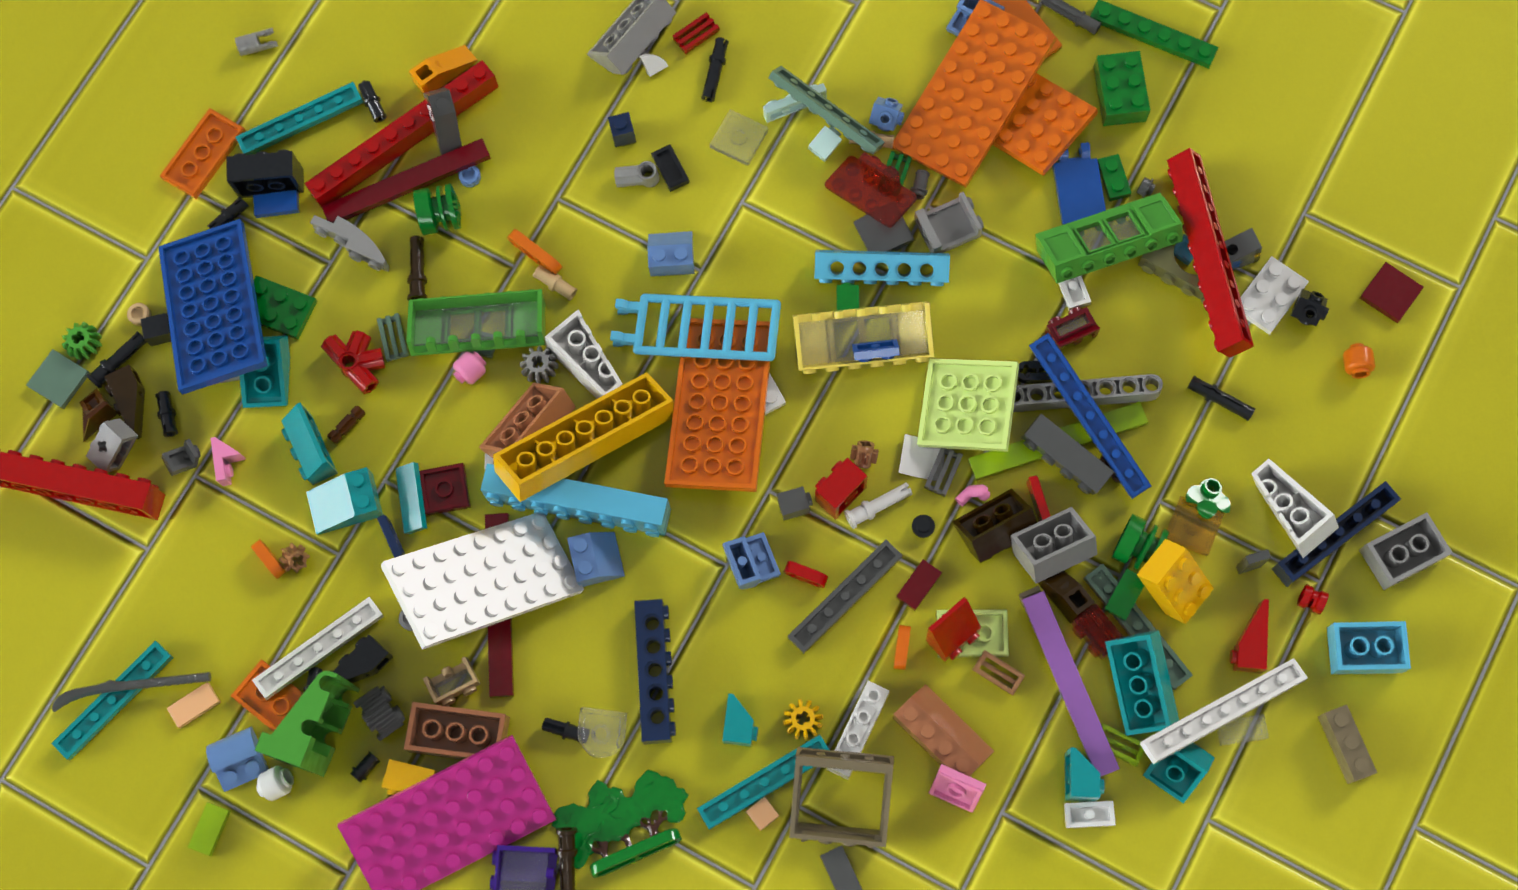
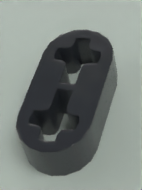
M1024 361L1019 364L1017 379L1023 384L1052 383L1047 373L1043 372L1045 370L1039 361ZM1023 368H1027L1028 372L1036 373H1030L1029 377H1025L1024 373L1020 372H1023Z

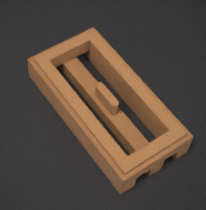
M986 650L983 651L972 669L1011 695L1015 693L1025 677L1023 673ZM986 657L1018 676L1017 680L984 661ZM981 665L1012 683V688L979 669Z

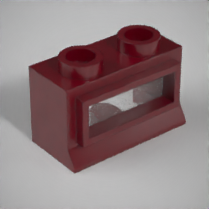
M1076 307L1070 310L1068 316L1062 319L1060 316H1056L1049 320L1045 333L1050 334L1062 352L1064 346L1071 343L1078 345L1084 337L1090 334L1093 338L1096 337L1100 327L1096 324L1087 307L1083 309Z

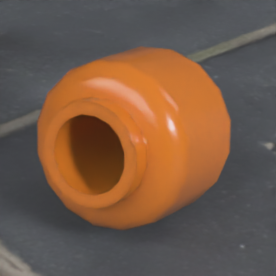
M1355 343L1343 354L1345 371L1353 378H1366L1374 371L1376 365L1372 348L1364 346L1362 343Z

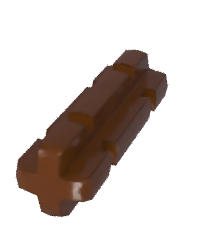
M355 406L350 411L351 414H347L337 424L336 429L327 435L333 443H339L342 436L346 435L358 423L357 420H361L366 413L361 407Z

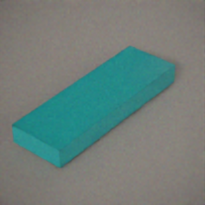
M412 462L395 468L404 533L412 534L427 529L418 463Z

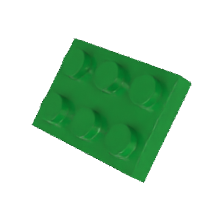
M256 275L254 286L261 325L299 340L317 303L316 298Z

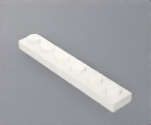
M368 597L252 679L263 697L268 700L384 617L372 599Z

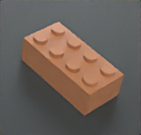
M412 702L404 750L410 753L464 760L507 738L510 717L501 713Z

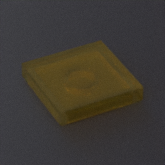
M1180 496L1167 528L1169 531L1167 540L1208 556L1225 513L1217 511L1211 519H1204L1197 511V504L1189 503L1186 501V497Z

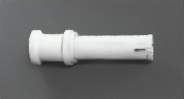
M905 482L870 502L864 500L860 506L850 511L848 509L845 510L844 515L851 528H857L859 523L867 519H874L876 513L912 496L911 488H907L909 485Z

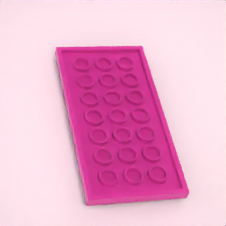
M511 735L339 822L337 827L371 890H420L493 853L494 850H497V845H508L555 821L556 817L514 736Z

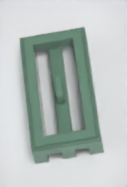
M396 313L391 317L390 315L385 316L384 319L377 318L387 362L409 356L400 315ZM395 321L403 351L401 353L398 351L392 322ZM384 324L388 326L394 355L390 354Z

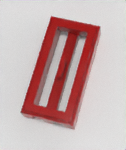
M706 12L672 36L677 45L687 54L720 31V28ZM709 26H711V28H710L709 30H707L706 32H704L703 34H701L699 37H697L696 39H694L693 41H691L690 43H688L686 46L684 45L686 42H688V41L691 40L692 38H695V37L698 36L702 31H704L706 28H708Z

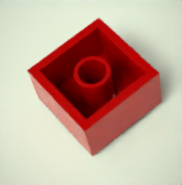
M848 457L843 462L841 460L838 461L831 469L832 473L829 477L826 478L824 476L815 485L817 488L815 490V501L835 520L867 488L868 476Z

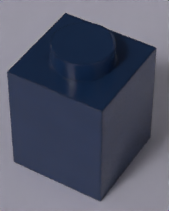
M629 112L608 117L615 148L636 143Z

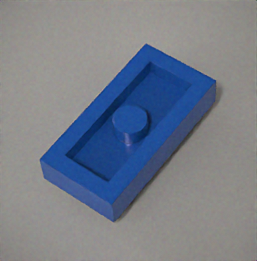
M897 339L852 344L855 361L868 362L873 358L892 359L895 356H900Z

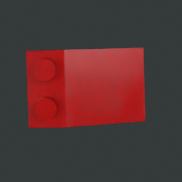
M965 597L928 628L926 642L944 662L949 658L953 661L963 652L960 648L966 643L969 645L973 644L980 637L978 633L981 626Z

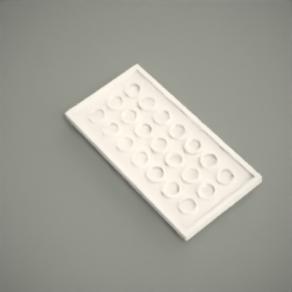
M539 513L386 560L381 564V568L422 650L578 595L584 590L582 585H578L575 571L546 516Z

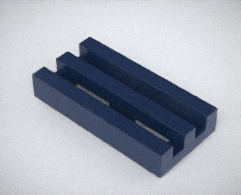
M386 515L378 517L377 520L394 558L405 555L391 520Z

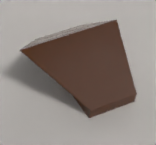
M97 388L79 402L82 407L83 442L98 431L103 422L110 421L117 415L115 408Z

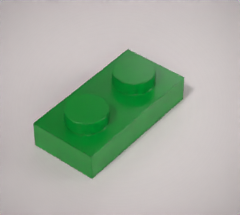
M1119 154L1097 159L1099 172L1109 202L1130 197L1132 192Z

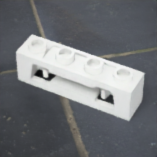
M867 681L834 751L862 752L889 695V690L871 681ZM827 768L828 771L849 780L853 771Z

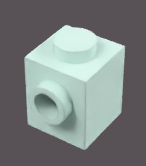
M824 126L808 145V149L825 162L841 143L842 139L839 137L841 134L834 127L828 128Z

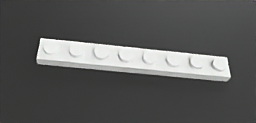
M1293 658L1146 738L1140 745L1154 765L1297 686L1308 677Z

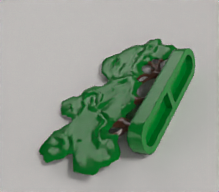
M646 770L637 780L632 797H624L622 789L616 787L608 788L607 784L597 780L588 793V807L578 806L574 803L559 807L555 811L556 820L552 822V827L556 829L562 827L577 828L575 848L578 849V853L575 856L574 868H582L591 854H599L602 858L590 865L593 878H598L680 842L682 838L678 829L671 828L661 833H658L657 830L664 820L678 823L684 819L686 812L683 803L689 794L685 792V789L677 788L674 779L660 776L659 773L651 770ZM654 810H658V820H653L654 825H652L651 814ZM666 811L667 816L663 818L662 813ZM642 819H647L648 824L642 823ZM643 826L649 830V838L632 844L629 837L631 829ZM610 841L625 842L627 848L611 855L607 853ZM593 842H597L600 848H595Z

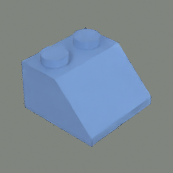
M692 231L648 234V268L651 277L695 274Z
M588 532L567 538L579 586L585 587L625 577L615 532Z

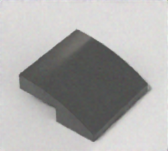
M895 202L883 206L853 222L868 251H898L915 241Z

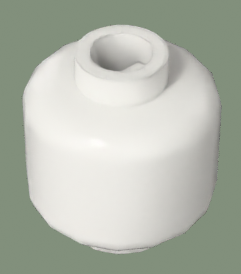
M275 766L258 776L256 790L261 797L269 801H275L291 792L294 779L287 768Z

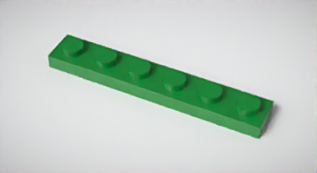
M1102 0L1097 1L1090 16L1101 22V26L1208 69L1219 48Z

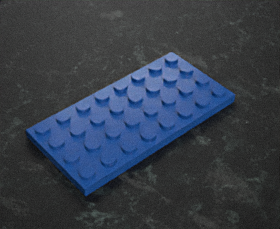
M238 219L158 246L178 391L183 395L268 366L243 221Z

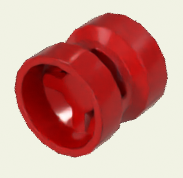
M1306 584L1300 593L1297 606L1302 608L1308 607L1312 609V612L1320 615L1326 606L1329 593L1324 591L1318 592L1312 586Z

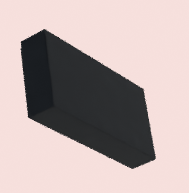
M671 144L651 153L670 192L690 183Z

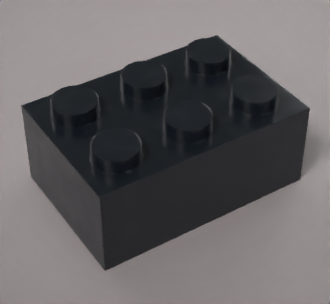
M293 151L257 152L251 155L239 153L226 157L227 182L238 197L250 198L253 195L291 190L304 193V169Z

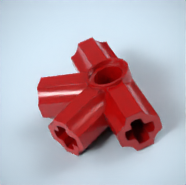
M358 330L352 331L347 345L336 334L330 335L321 345L322 350L341 369L343 375L348 377L363 394L371 393L379 381L370 371L385 368L382 349L367 350L371 337ZM355 362L352 366L345 367L347 363Z

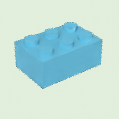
M1406 621L1332 623L1327 627L1331 675L1404 673L1411 669Z

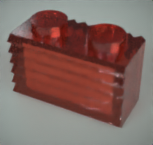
M1096 603L1071 623L1074 626L1072 630L1079 639L1084 638L1089 645L1087 646L1089 652L1095 658L1099 656L1101 660L1108 656L1105 642L1124 637Z

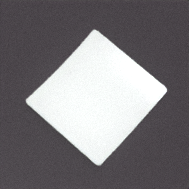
M905 434L899 473L928 479L941 448L919 447L917 445L918 437ZM943 454L933 477L935 481H937L943 468L945 454Z

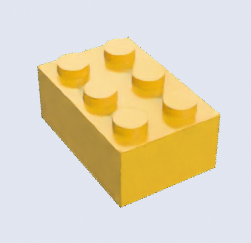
M1167 539L1162 542L1137 574L1162 611L1184 624L1196 613L1197 609L1214 589L1187 548Z

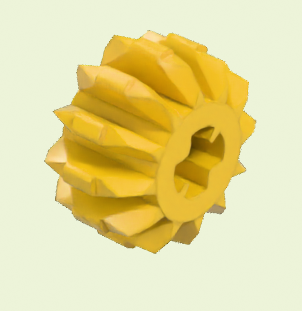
M799 699L798 708L793 703H790L789 707L793 712L784 711V715L791 719L784 720L783 725H792L787 729V733L791 734L796 730L795 739H799L800 733H803L804 740H808L807 732L810 731L815 737L817 732L813 727L822 728V724L816 721L823 719V715L815 714L819 710L818 705L810 709L812 703L810 700L807 701L805 707L802 700ZM803 714L807 715V720L810 719L809 723L804 722L803 725H800L799 720H796L797 717L801 718Z

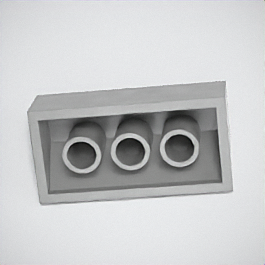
M633 0L587 55L611 73L623 75L629 72L634 61L645 53L646 47L658 38V33L671 23L676 11L666 0Z

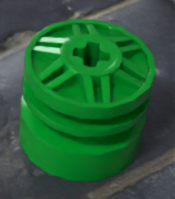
M451 183L445 184V195L441 186H436L435 197L432 196L429 188L413 191L416 216L423 236L438 233L440 222H442L446 231H450V220L454 229L461 228L462 214L460 202Z
M1132 514L1111 558L1126 564L1133 556L1136 558L1134 569L1137 570L1142 561L1146 563L1162 542L1167 539L1169 531L1163 529L1159 537H1156L1158 525L1155 524L1148 533L1144 531L1147 520Z

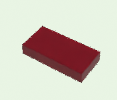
M923 559L896 598L915 611L939 579L942 572Z

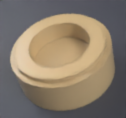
M135 303L127 311L129 321L136 326H142L140 319L151 316L150 309L143 303Z

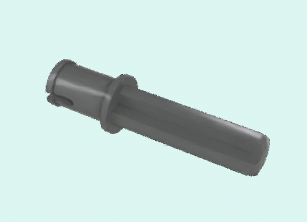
M1062 0L1041 1L1046 7L1074 22L1076 27L1081 26L1093 35L1098 32L1101 26V22L1086 15V11L1081 12Z

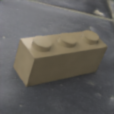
M1347 705L1318 716L1347 784L1377 773Z

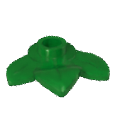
M1214 478L1205 479L1200 485L1191 486L1186 493V501L1197 504V511L1204 519H1211L1218 510L1224 513H1229L1230 500L1222 493L1221 483Z

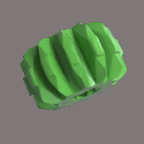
M83 322L81 325L74 323L73 329L66 328L68 335L62 336V339L65 341L62 346L67 350L66 352L70 357L82 360L83 357L90 359L91 353L98 354L95 349L102 347L99 342L102 337L97 332L96 327L93 325L89 326L88 323Z

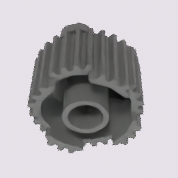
M376 686L353 702L356 708L362 707L361 715L371 731L376 729L379 732L377 734L379 741L403 726V721L405 720V715L399 706L393 707L390 703L392 696L385 686L381 688Z

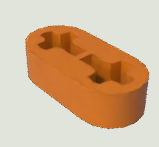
M261 539L251 546L276 579L287 572Z
M899 625L893 669H906L911 626Z

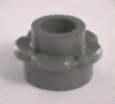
M1144 177L1137 190V193L1142 195V198L1146 195L1151 196L1156 186L1152 183L1153 178L1150 180Z

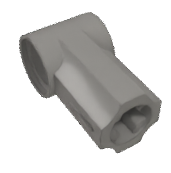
M644 161L634 166L615 167L614 170L617 187L637 185L654 187L660 179L655 164L650 161ZM646 172H653L651 176L644 177Z

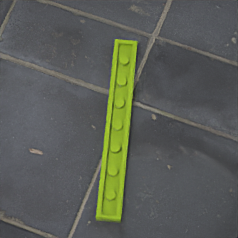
M1141 402L1103 413L1116 434L1148 424ZM1080 422L1060 428L1082 446L1093 442ZM1025 440L1010 444L1008 452L988 451L968 458V462L977 481L1041 460L1043 455L1037 450L1032 451L1024 445Z

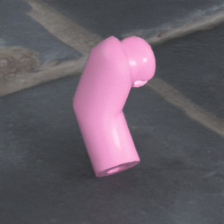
M983 484L969 485L955 500L963 507L972 497H979L980 500L986 501L990 497L988 487Z

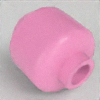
M466 351L453 363V368L456 371L453 375L461 384L464 382L474 384L485 374L486 362L477 352L471 353Z

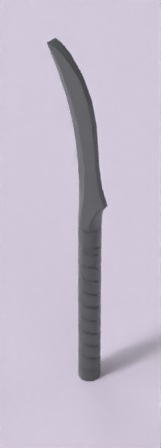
M205 672L131 681L108 680L101 684L66 691L56 698L52 710L56 712L72 701L101 693L211 681V673Z

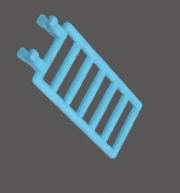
M642 294L640 302L616 299L615 308L618 309V315L636 313L638 317L635 334L611 331L610 340L613 341V347L630 345L633 346V353L637 355L773 361L775 359L781 302L779 300ZM648 303H661L656 346H642ZM670 304H683L678 348L664 347ZM692 305H705L700 349L686 348ZM714 306H727L722 350L709 349ZM736 307H750L744 351L731 350ZM758 308H772L767 352L753 351Z

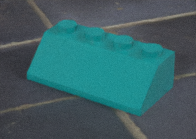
M1159 630L1106 641L1105 644L1126 736L1161 731L1178 722L1179 716Z

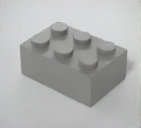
M1073 507L1010 535L1014 556L1035 583L1041 582L1098 555L1096 536Z
M1427 512L1367 543L1359 550L1383 590L1438 563L1453 553Z

